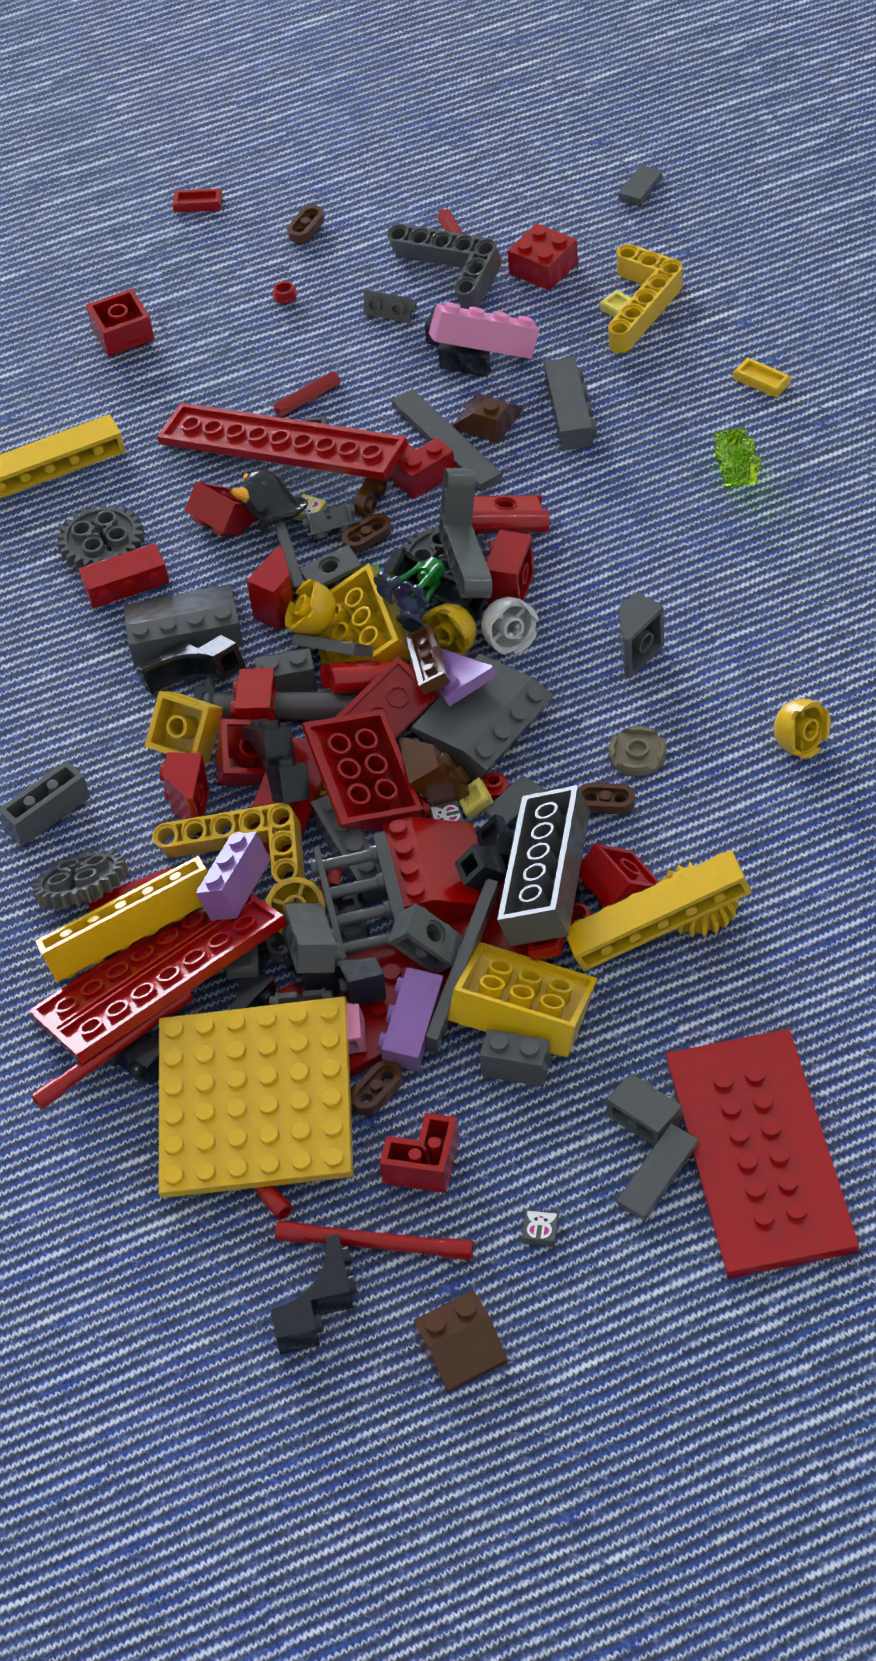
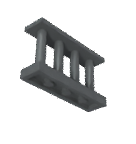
M385 831L373 834L374 845L369 846L367 850L322 860L320 848H313L315 859L310 860L313 877H320L331 926L335 930V941L340 943V959L347 960L346 955L390 945L388 941L392 929H390L389 933L343 943L339 927L385 916L387 919L393 918V922H395L397 913L404 910ZM372 861L373 864L379 863L381 872L376 873V877L333 887L328 885L327 871ZM374 889L386 890L388 900L383 901L382 905L339 915L335 914L332 899Z

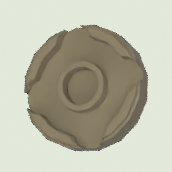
M634 726L625 728L623 733H620L618 736L615 734L609 743V760L614 769L628 776L639 777L652 774L663 766L667 757L666 741L658 735L657 731L648 727Z

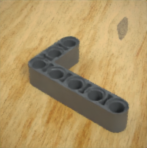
M407 224L393 225L387 232L393 252L398 257L463 268L454 288L461 307L464 309L479 307L482 304L502 264L497 245L490 238Z
M445 468L439 519L441 544L460 597L462 599L490 598L492 594L491 574L472 527L476 486L474 468Z

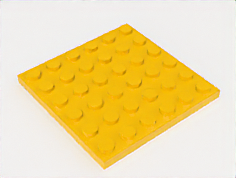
M345 996L159 1018V1195L161 1198L354 1177L348 1010Z

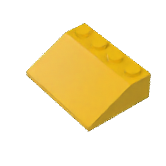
M370 563L330 590L336 601L335 613H337V619L331 628H327L317 637L371 645L374 647L372 657L317 649L322 664L356 662L360 660H394L397 656L405 659L406 663L411 659L406 639L408 633L402 627V624L396 621L397 615H400L396 602L392 605L388 604L385 598H382L377 592V586L373 578L379 572Z
M479 942L453 990L447 1020L458 1023L463 1027H471L484 1032L490 1029L547 1039L550 1042L551 1054L568 1058L576 1041L598 978L541 960H531L528 956Z

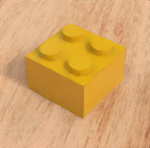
M159 691L144 746L166 754L167 752L202 753L204 763H209L224 708L177 692Z

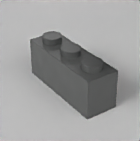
M67 760L0 807V819L4 831L21 847L26 845L90 799L84 775Z
M284 903L283 916L288 925L282 928V933L296 972L334 973L335 961H340L341 947L340 943L335 941V930L330 928L329 915H325L321 903Z

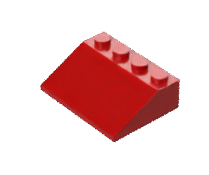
M384 709L304 722L302 724V729L341 828L383 831L381 823L409 816H420L423 811L415 788L409 784L403 757Z
M413 816L381 823L387 838L404 909L417 903L444 923L471 917L481 891L464 886L455 862L473 844L479 845L473 824ZM496 902L492 911L498 910Z

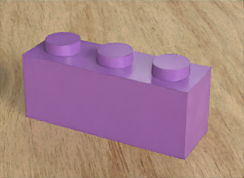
M257 832L231 834L196 891L211 921L236 919L271 859Z
M407 967L404 977H398L394 995L398 997L395 1005L390 1004L386 1016V1023H389L387 1033L381 1032L377 1050L382 1051V1061L396 1062L401 1068L419 1072L426 1049V1033L443 992L442 975Z

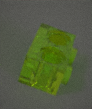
M745 427L714 432V454L725 488L757 483V472L761 471L759 455H754L753 437H748Z

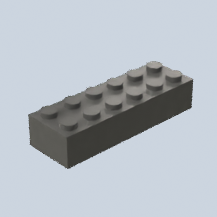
M578 785L522 796L497 918L510 946L556 939L569 935L590 810Z

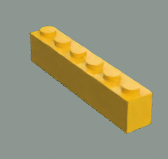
M108 414L0 454V498L125 452L121 432L111 415Z
M731 849L727 852L719 853L712 859L697 866L689 867L676 876L662 880L642 892L634 893L627 899L612 906L604 907L591 916L575 921L570 925L569 935L566 937L574 958L585 972L751 894L752 891Z
M199 856L36 940L38 948L56 982L69 979L85 967L98 964L106 956L118 950L127 949L133 942L145 936L155 934L160 928L171 922L182 920L187 914L198 908H204L196 891L208 871Z

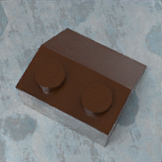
M404 737L398 740L409 784L434 806L457 800L460 801L470 795L467 782H469L467 772L462 766H456L446 752L442 753L432 744Z
M474 1290L413 1320L416 1340L447 1393L508 1363L507 1356L490 1316Z

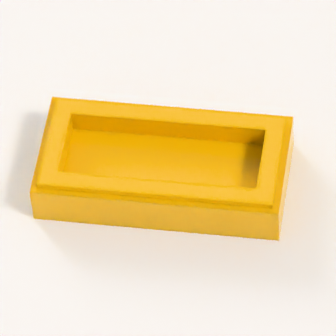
M748 357L733 371L734 380L775 398L791 384L790 375Z

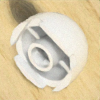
M513 597L501 598L491 603L484 611L481 620L482 634L486 642L501 654L514 651V654L521 653L536 638L537 631L535 627L536 621L538 622V616L534 608L521 599Z

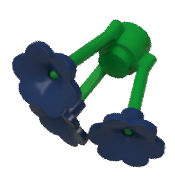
M431 557L425 563L418 562L414 568L399 577L394 576L389 579L383 572H379L374 576L373 580L379 595L385 598L390 605L397 601L400 609L408 610L411 613L410 615L402 612L396 617V621L402 624L406 631L414 632L425 626L422 621L423 611L434 591L441 584L440 579L446 573V568L439 559ZM418 573L417 578L420 582L418 585L413 586L410 582L405 581ZM425 586L429 587L426 595L423 596L424 591L422 589Z

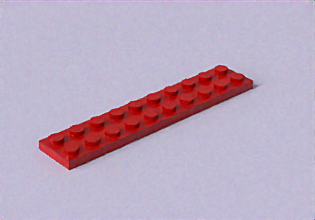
M182 402L157 435L160 445L379 480L387 479L409 445L406 436Z

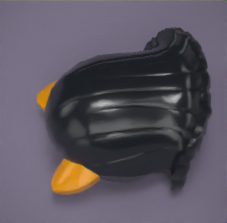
M264 469L253 471L250 474L245 473L243 475L242 487L233 488L231 491L239 499L240 503L244 504L258 518L260 522L259 530H264L280 521L283 522L296 518L308 506L306 499L294 497L279 477Z

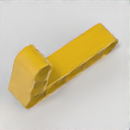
M624 244L617 248L618 275L643 285L608 325L609 349L612 352L618 354L628 352L683 287V267L680 261L632 244Z
M276 803L166 822L158 825L153 832L152 838L154 843L169 858L222 850L231 834L257 832L262 843L269 842L271 873L277 883L283 880L284 875L288 872H294L292 877L305 878L301 825L298 817L287 804ZM289 817L285 824L278 825L282 818ZM260 822L256 829L250 830L254 823ZM232 827L227 834H221L225 828ZM203 832L198 839H193L195 834ZM174 836L172 842H170L169 844H165L166 840L169 837ZM292 844L288 851L281 852L285 845Z

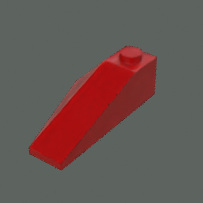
M220 719L216 751L218 786L261 785L266 772L255 748L242 737L241 727L250 726L251 720ZM292 737V741L309 745L305 738L300 740Z

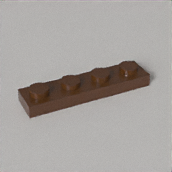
M429 623L406 635L418 685L424 695L429 692H436L450 682L436 631L432 624Z

